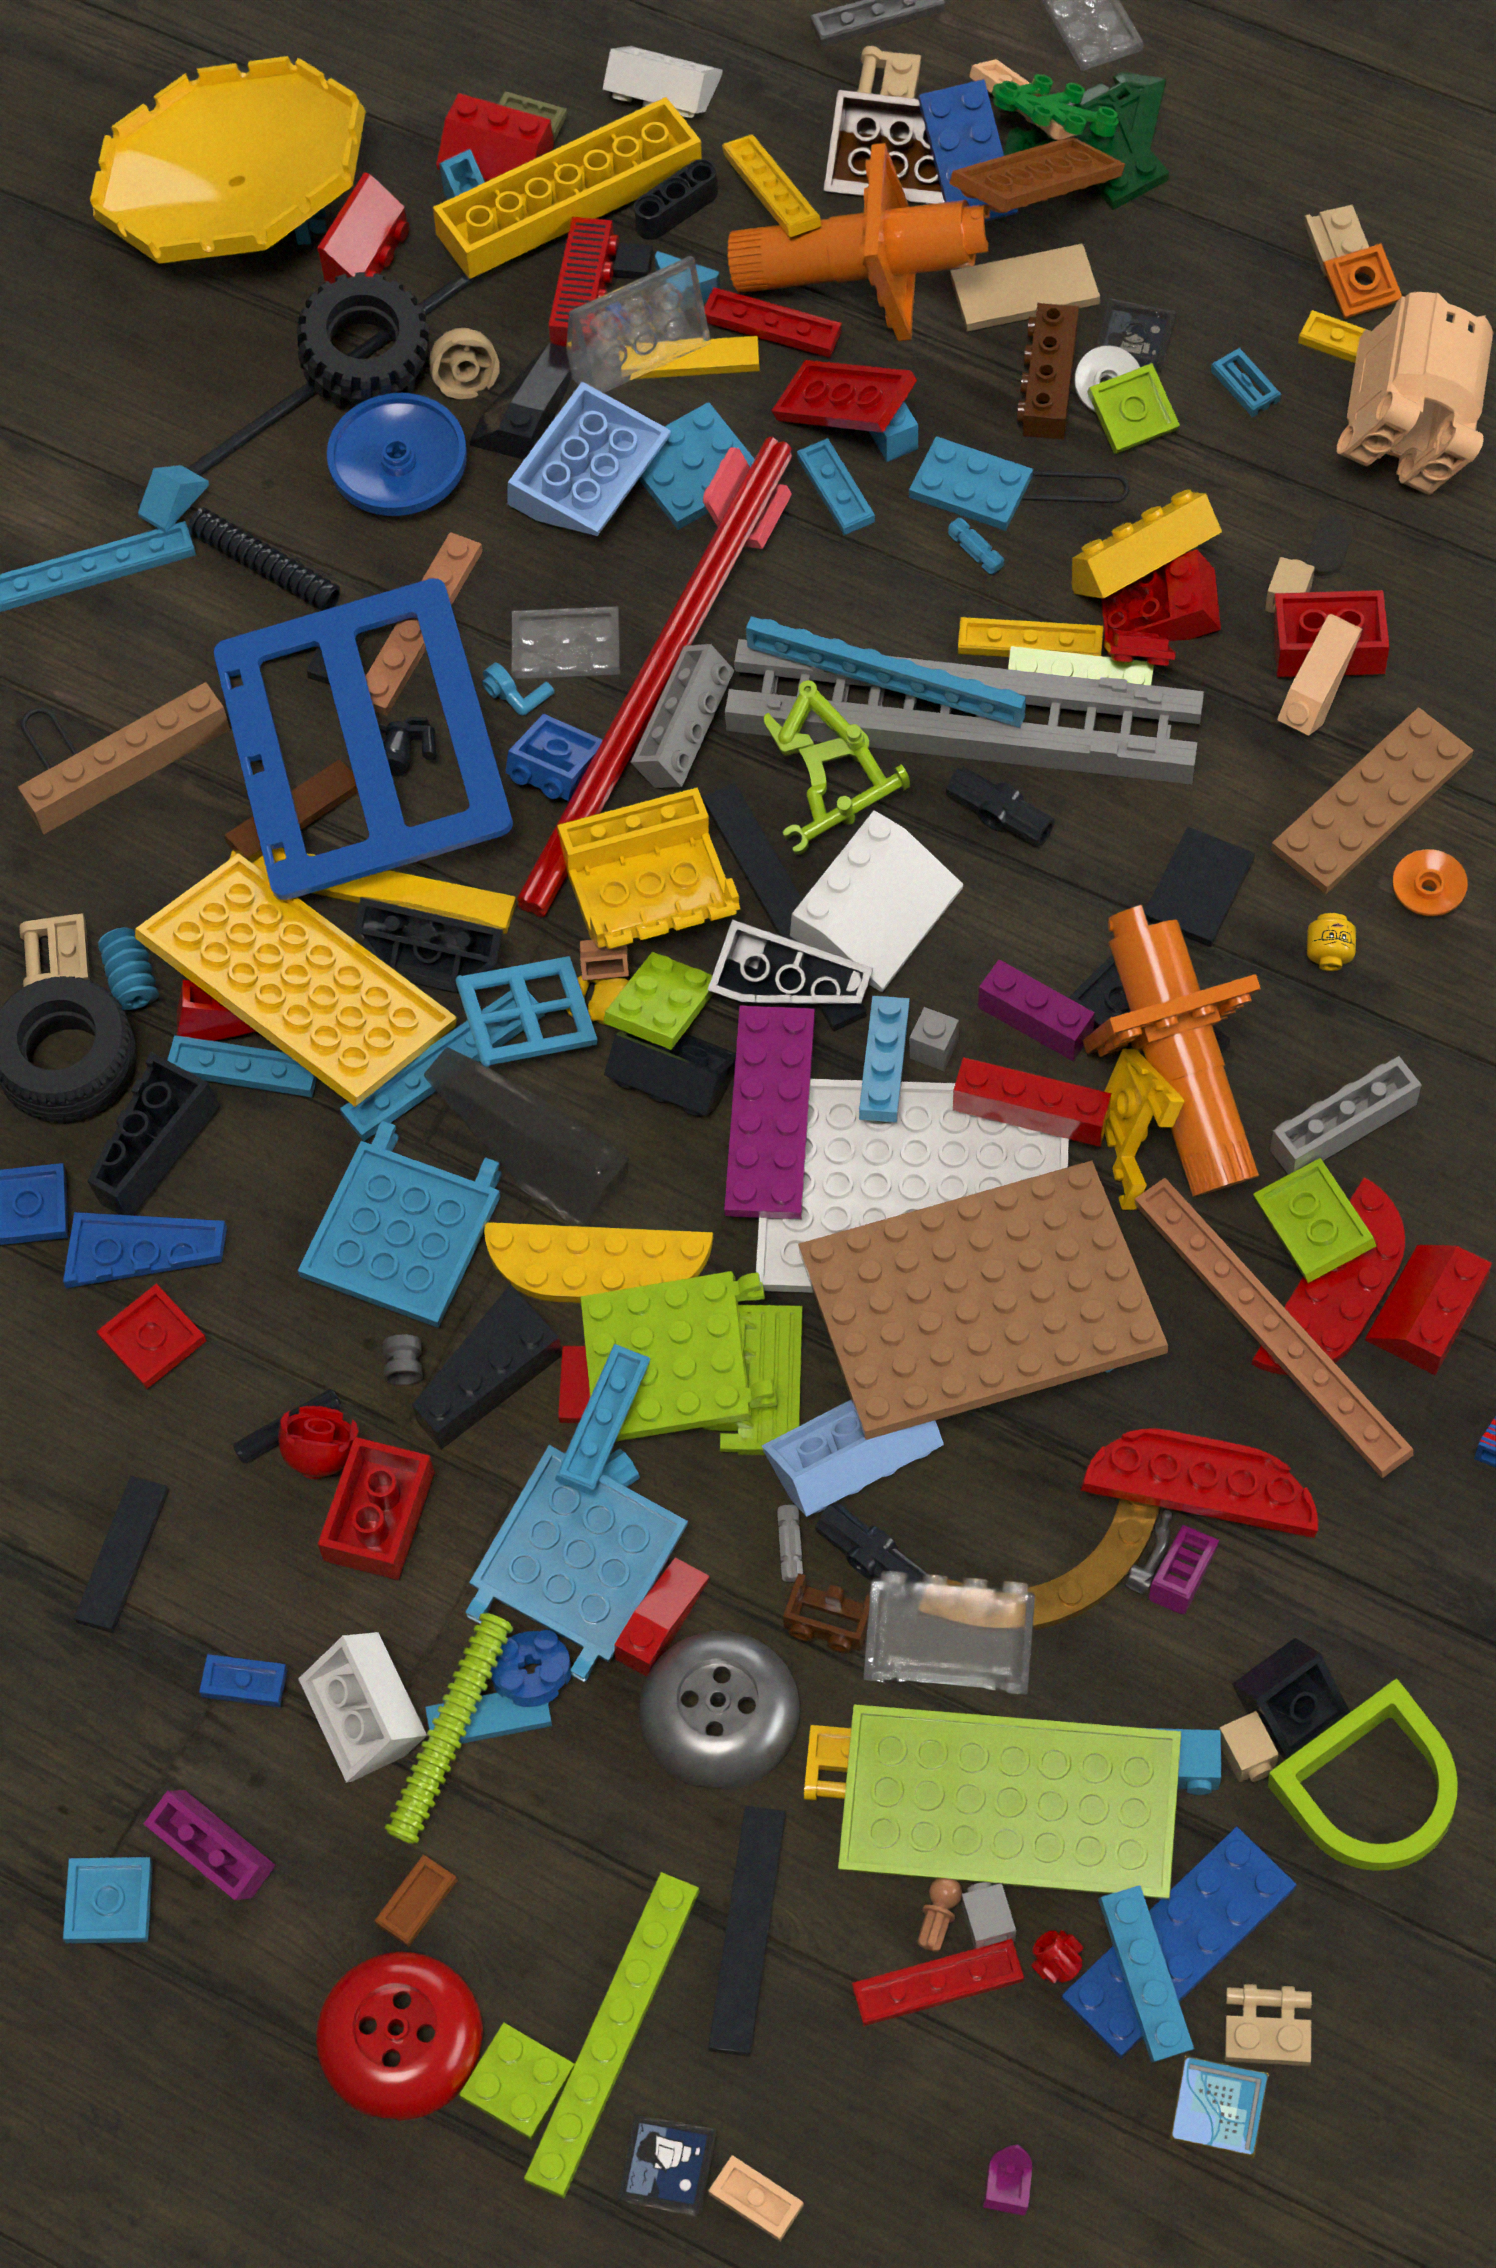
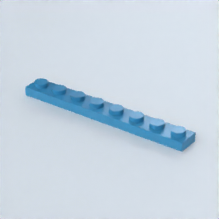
M751 616L746 627L747 648L1019 728L1025 717L1026 696L1019 695L1011 689L991 687L976 679H964L950 675L942 669H930L916 665L908 659H896L885 656L874 649H861L848 645L839 639H827L814 635L805 629H793L779 625L771 619L762 620Z

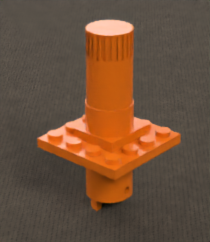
M873 144L871 146V159L866 160V175L869 180V187L864 188V213L832 216L829 219L821 220L822 227L793 237H789L780 225L732 231L729 235L727 248L731 279L738 293L869 279L871 286H875L877 290L879 306L884 307L886 310L885 315L888 328H893L898 341L911 340L915 274L973 267L976 253L988 252L985 219L990 218V209L987 204L970 206L967 200L909 207L886 144Z
M1142 905L1109 917L1108 930L1113 932L1114 939L1108 943L1131 1012L1109 1018L1083 1039L1087 1054L1098 1051L1100 1057L1108 1056L1121 1051V1048L1128 1046V1043L1131 1042L1133 1049L1144 1051L1146 1060L1183 1098L1184 1104L1174 1126L1170 1128L1193 1197L1258 1177L1259 1174L1224 1070L1225 1063L1213 1029L1216 1023L1227 1019V1016L1236 1013L1235 1010L1243 1008L1244 1004L1252 1001L1251 995L1261 989L1256 974L1200 990L1178 920H1169L1148 926Z

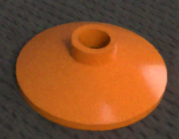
M1425 849L1408 854L1398 863L1393 874L1392 884L1397 899L1407 909L1420 915L1439 916L1451 912L1460 905L1466 895L1468 881L1464 868L1454 857L1442 851ZM1430 886L1435 891H1427L1423 887Z

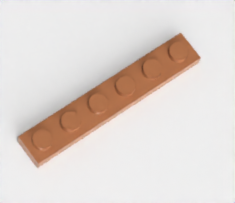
M450 532L422 581L431 578L443 581L452 605L483 552L481 543ZM408 618L397 622L366 675L375 712L388 716L426 650L417 618Z

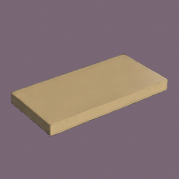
M1083 244L951 270L950 273L966 331L1029 319V316L1036 317L1037 303L1079 306V308L1100 304V295Z

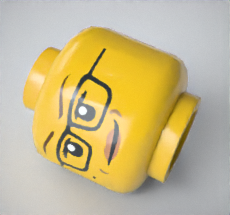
M1325 913L1319 915L1317 920L1309 925L1307 931V956L1312 962L1319 964L1320 969L1337 971L1342 969L1343 964H1347L1354 959L1356 928L1351 922L1347 921L1346 916L1338 913Z

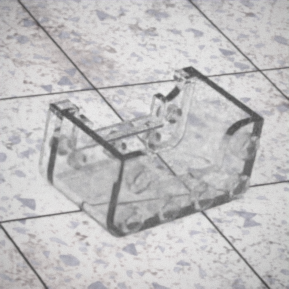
M883 1571L881 1578H874L871 1581L864 1680L884 1681V1679L893 1680L894 1677H897V1681L901 1682L918 1681L985 1687L990 1690H995V1687L999 1686V1689L1007 1690V1693L1027 1694L1036 1592L1028 1591V1583L1004 1581L1003 1589L987 1587L988 1580L964 1578L963 1585L947 1584V1576L923 1574V1582L907 1580V1573Z

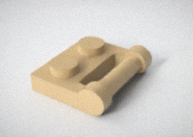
M867 46L862 50L861 62L863 67L859 89L856 92L872 94L875 69L885 68L880 95L915 99L921 67V55L883 52L874 46Z
M83 913L31 920L20 924V938L24 940L27 976L23 979L24 987L35 981L55 976H75V978L80 977L84 978V980H90L86 920ZM48 935L50 973L41 974L39 939L42 936Z

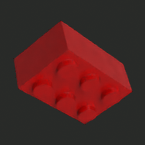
M354 1437L317 1544L323 1560L399 1580L435 1474L430 1455Z

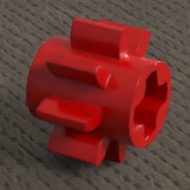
M1063 1930L1059 1933L1048 1931L1041 1935L1033 1946V1955L1037 1960L1031 1966L1043 1980L1048 1978L1051 1983H1055L1056 1980L1061 1983L1067 1982L1074 1978L1082 1968V1958L1078 1953L1084 1947L1073 1934L1067 1935Z

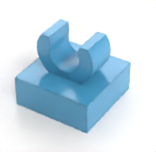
M325 207L295 228L298 245L311 244V231L314 233H324L327 231L325 219L315 220L326 217Z

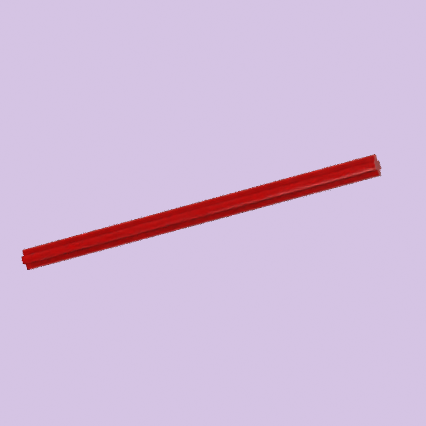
M773 437L765 439L557 825L597 815L602 811L652 717L683 647L690 646L793 456L790 453L792 448L786 442H778ZM557 825L517 897L519 901L518 906L522 910L533 912L538 917L546 915L568 874Z

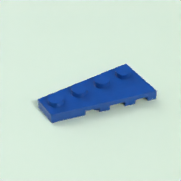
M74 1212L63 1283L66 1288L222 1262L227 1230L226 1223L219 1220Z

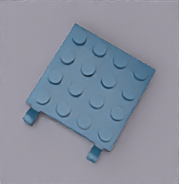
M381 1121L372 1144L360 1142L303 1258L298 1274L301 1278L439 1328L480 1242L485 1225L489 1222L501 1197L499 1190L494 1189L502 1176L501 1171H498L500 1165L497 1161L485 1158L474 1182L391 1152L399 1139V1136L395 1134L396 1126Z
M549 1445L470 1580V1585L478 1589V1592L465 1613L468 1614V1618L480 1624V1614L488 1613L492 1602L496 1599L582 1647L583 1650L570 1672L571 1676L586 1683L598 1657L607 1662L611 1661L615 1654L614 1644L635 1609L653 1587L687 1527L688 1521L601 1474L592 1495L555 1481L565 1453Z

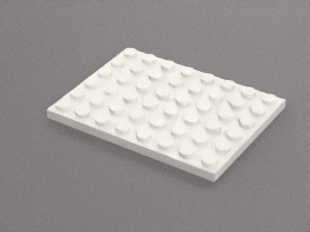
M811 1079L802 1219L759 1218L756 1273L758 1272L760 1275V1282L763 1283L764 1291L813 1293L799 1253V1243L1067 1168L1068 1139L953 1111V1089L955 1083L901 1082L897 1122L859 1120L862 1080Z

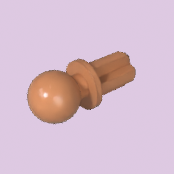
M937 1878L930 1886L929 1896L933 1905H924L922 1911L925 1914V1918L917 1940L918 1945L923 1949L939 1951L948 1924L955 1920V1915L949 1909L955 1907L960 1902L962 1888L959 1882L954 1879Z

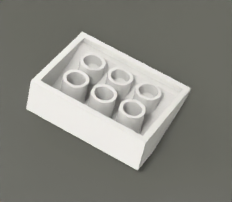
M874 810L792 913L790 937L802 944L874 968L868 984L883 992L963 889V883L905 828Z

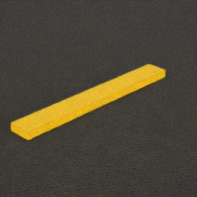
M284 848L272 849L275 863L286 859ZM232 851L230 859L237 855L234 851ZM262 855L253 861L252 864L267 874ZM390 870L313 892V894L359 903L360 897L413 903L478 918L503 928L504 934L508 932L517 904L515 896Z

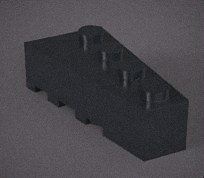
M511 1284L412 1405L417 1423L441 1450L562 1357L559 1337Z

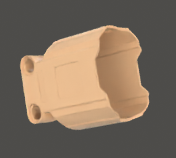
M1410 292L1406 297H1401L1398 300L1392 313L1372 331L1365 329L1363 335L1359 338L1347 413L1349 424L1338 440L1337 453L1364 466H1369L1384 454L1399 457L1396 473L1399 475V481L1427 495H1431L1453 475L1472 462L1480 452L1483 444V434L1476 431L1477 420L1482 414L1493 337L1492 327L1485 318V315L1476 317L1462 308L1448 304L1438 292ZM1447 314L1453 315L1452 323L1446 321ZM1469 324L1473 326L1472 333L1468 331Z

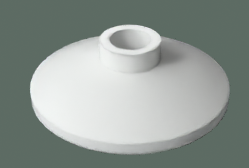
M1097 347L1089 351L1077 365L1074 377L1076 392L1083 404L1096 412L1087 393L1089 387L1099 384L1102 378L1109 380L1138 369L1140 366L1130 353L1119 347Z

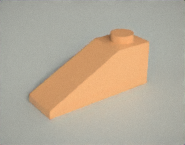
M1328 615L1288 691L1277 718L1278 721L1307 735L1312 734L1323 725L1362 633V628L1335 615Z

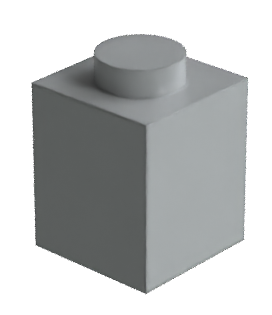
M924 1007L909 1038L910 1059L945 1071L959 1041V1020Z
M981 1882L970 1886L967 1889L968 1892L962 1894V1909L974 1949L1009 1939L1015 1942L1016 1928L1002 1883L992 1886L989 1882Z

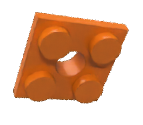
M1382 244L1323 262V267L1344 319L1397 303L1402 297ZM1365 273L1371 277L1372 283L1361 285L1356 281L1355 275Z

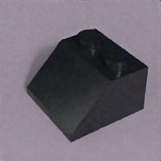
M1297 1638L1292 1639L1232 1683L1247 1714L1257 1711L1276 1750L1285 1760L1350 1713L1320 1652Z

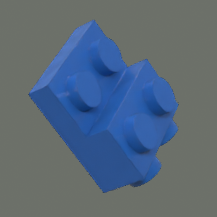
M543 714L508 751L506 774H509L511 779L519 785L529 783L540 788L548 798L556 799L560 797L569 801L603 739Z

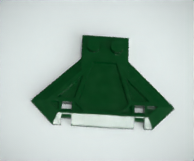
M1120 72L1113 76V81L1116 85L1107 88L1104 84L1100 83L1085 91L1081 103L1067 104L1093 112L1098 111L1100 107H1108L1115 110L1118 114L1117 119L1119 123L1112 137H1103L1092 132L1089 128V121H1086L1081 135L1072 136L1125 163L1121 177L1107 180L1105 183L1092 185L1112 210L1169 181V171L1150 150L1166 78ZM1030 123L1033 129L1024 132L1020 127L1009 131L1003 154L1006 156L1058 140L1050 138L1044 130ZM1042 140L1039 144H1035V142Z

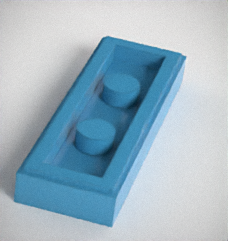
M828 438L797 451L798 461L843 535L875 522V514Z
M498 1693L484 1695L481 1702H476L474 1707L477 1708V1712L470 1715L469 1718L472 1720L470 1726H465L464 1730L467 1734L465 1737H460L459 1742L463 1744L552 1726L549 1704L522 1707L513 1704V1699L507 1698L504 1695L502 1698ZM445 1703L426 1707L429 1730H433L435 1726L432 1723L433 1718H438L440 1715L437 1711L438 1707L444 1706Z

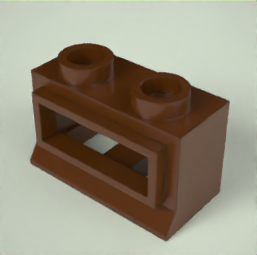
M798 1573L783 1615L784 1628L790 1629L789 1634L801 1641L809 1642L812 1640V1637L828 1641L827 1646L840 1653H849L851 1649L860 1651L875 1611V1596L867 1594L863 1604L845 1598L844 1590L835 1585H829L827 1592L808 1587L806 1575ZM806 1606L858 1622L856 1632H851L800 1616L802 1607Z

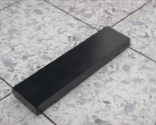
M130 1475L74 1619L76 1623L114 1633L167 1498L169 1489L166 1485Z

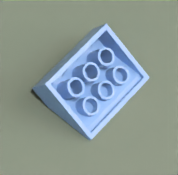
M581 382L508 481L507 504L536 521L598 536L669 438L671 430L588 384Z

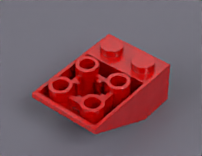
M1198 549L1182 554L1106 598H1102L1105 639H1112L1113 629L1163 634L1169 641L1190 640L1221 630L1215 569Z

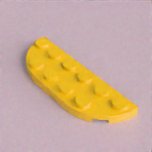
M489 1222L486 1223L484 1228L486 1246L495 1269L519 1292L536 1299L552 1302L581 1303V1296L698 1277L710 1257L713 1245V1232Z

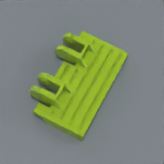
M738 1305L748 1388L758 1381L771 1379L773 1388L776 1389L778 1405L750 1408L751 1419L702 1427L713 1431H738V1434L720 1433V1452H738V1455H765L762 1445L800 1426L802 1306Z

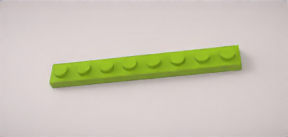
M660 1873L525 2175L524 2180L526 2183L563 2199L565 2198L699 1894V1887L665 1873Z

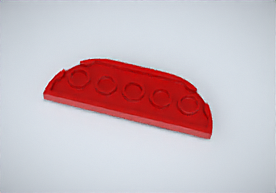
M1365 1177L1350 1199V1203L1374 1237L1376 1247L1309 1283L1303 1276L1284 1307L1334 1363L1342 1359L1360 1338L1400 1269L1405 1249L1404 1226L1396 1206L1380 1187ZM1261 1345L1252 1360V1365L1271 1373L1288 1375Z
M1151 1428L1134 1430L1122 1434L1121 1438L1111 1442L1106 1447L1103 1446L1091 1460L1080 1490L1314 1538L1318 1532V1516L1313 1498L1308 1488L1305 1487L1303 1489L1296 1478L1289 1472L1291 1468L1284 1462L1257 1448L1171 1430Z

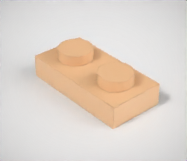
M733 2155L709 2190V2195L780 2242L804 2206L801 2200Z

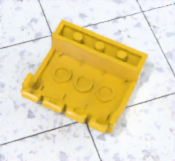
M698 787L557 825L568 877L589 936L598 948L605 946L608 949L633 943V939L637 937L640 940L669 933L670 928H674L677 931L702 924L704 919L707 918L713 921L735 915L736 910H740L739 895L733 879L725 878L708 833L709 816Z

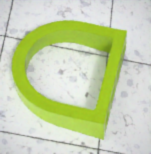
M1397 1678L1270 1771L1268 1788L1279 1799L1308 1837L1322 1851L1346 1865L1374 1871L1392 1870L1410 1865L1426 1856L1437 1846L1451 1824L1456 1805L1458 1785L1455 1764L1446 1742ZM1387 1718H1393L1428 1761L1436 1780L1437 1802L1428 1821L1410 1837L1388 1844L1366 1843L1356 1840L1337 1829L1326 1818L1300 1783Z

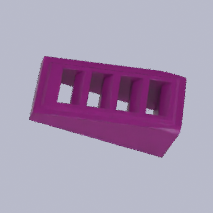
M1182 1525L1151 1583L1150 1601L1179 1614H1185L1217 1549L1219 1540ZM1183 1544H1187L1191 1547L1203 1551V1554L1200 1555L1193 1551L1183 1548ZM1179 1558V1559H1182V1560H1184V1561H1187V1562H1189V1563H1191V1564H1194V1565H1196V1568H1195V1567H1192V1566H1190V1565H1187V1564H1185V1563H1183V1562H1180V1561H1178V1560H1176V1559ZM1170 1572H1173L1179 1576L1189 1579V1581L1187 1582L1183 1579L1171 1575Z

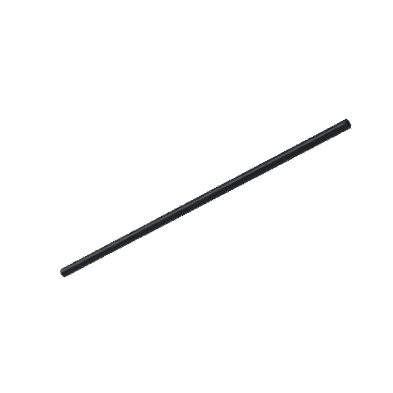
M463 272L418 305L423 306L427 315L486 272L471 279ZM382 329L348 353L347 356L365 359L393 338ZM307 382L187 467V469L201 476L317 393L315 392V384L310 385ZM142 500L137 503L139 508Z

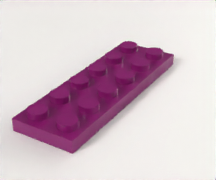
M759 1006L739 1007L724 1208L725 1216L802 1219L815 1009Z

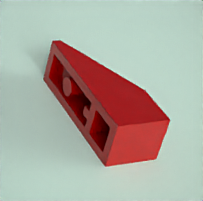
M183 980L177 1008V1036L216 1041L256 1032L192 981Z
M674 1558L635 1609L614 1644L615 1660L647 1677L656 1661L669 1648L709 1581L710 1576Z

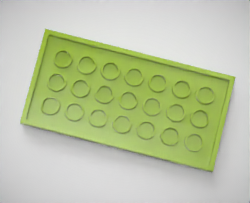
M853 1705L838 1869L850 1872L929 1879L946 1878L963 1882L1002 1883V1885L1099 1894H1113L1140 1885L1145 1898L1170 1900L1181 1731Z

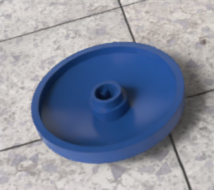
M390 393L370 398L356 405L339 420L328 441L327 462L335 487L351 504L374 514L402 516L428 509L442 501L453 491L466 467L467 448L459 421L442 404L417 394Z

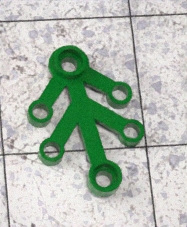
M1036 74L1030 84L1019 86L1012 81H1003L993 87V103L997 107L1007 111L1019 109L1029 116L1035 124L1040 126H1049L1051 120L1054 119L1068 133L1081 135L1086 121H1089V128L1092 132L1103 137H1112L1119 123L1117 112L1111 108L1100 107L1098 111L1093 112L1067 105L1069 103L1079 104L1082 102L1085 89L1076 83H1067L1064 92L1048 95L1053 85V80L1046 75ZM1040 94V95H1046V96L1037 97V96H1034V95Z

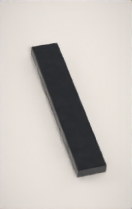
M745 1806L708 2046L711 2052L751 2056L786 1811L752 1806Z

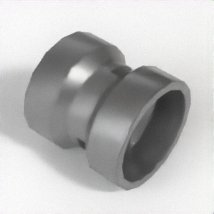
M406 1334L386 1338L383 1341V1355L387 1358L388 1363L384 1366V1380L392 1385H410L423 1379L422 1364L418 1362V1357L421 1355V1339Z

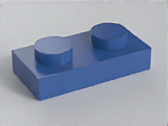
M207 1654L199 1693L203 1698L280 1707L288 1669L286 1664Z

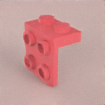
M729 448L724 459L720 462L710 485L704 492L703 503L717 527L750 469L739 448ZM776 485L744 545L745 547L763 549L792 495L787 485Z

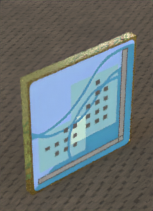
M1185 2056L1170 2140L1254 2158L1269 2073Z

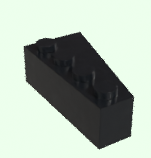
M150 1052L145 1062L147 1068L142 1078H137L131 1090L133 1096L126 1111L122 1110L116 1121L118 1127L112 1139L107 1140L87 1180L99 1203L119 1215L132 1216L220 1106L208 1082L153 1052Z

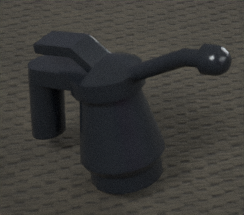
M409 717L403 722L392 721L387 726L378 723L380 730L386 732L387 737L384 741V747L393 776L404 774L410 765L411 742L413 740H422V756L425 759H436L435 729L430 726L427 717Z

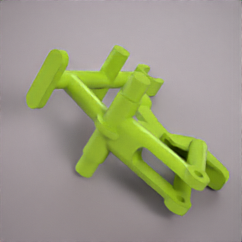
M807 680L800 684L799 695L783 727L772 718L769 712L764 715L765 726L781 753L787 756L800 752L811 778L812 787L807 790L806 794L814 821L803 828H800L799 825H790L783 831L785 839L793 835L802 837L801 843L792 848L795 855L804 853L809 847L808 841L840 822L845 825L852 824L855 820V813L900 787L903 790L910 787L909 776L902 764L895 768V774L888 778L885 777L868 749V736L858 725H850L822 696L812 681ZM811 708L839 738L814 745L809 734L799 733ZM850 755L854 761L861 764L874 786L852 799L847 796H841L837 800V808L827 813L822 795L827 790L826 775L822 762Z

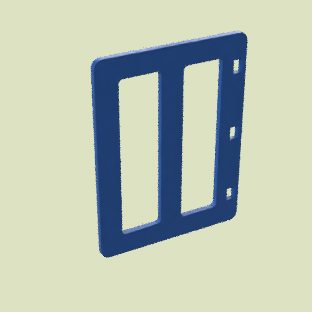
M427 579L225 639L215 646L214 657L271 889L278 899L289 900L503 836L512 829V816L444 582L440 579ZM408 618H417L419 621L470 804L466 811L413 827L406 826L356 643V636L361 632ZM317 646L321 648L369 837L363 842L316 856H308L260 665L264 661ZM241 674L243 685L232 689L229 677ZM262 759L265 771L253 775L250 762ZM284 847L286 859L275 863L272 849Z

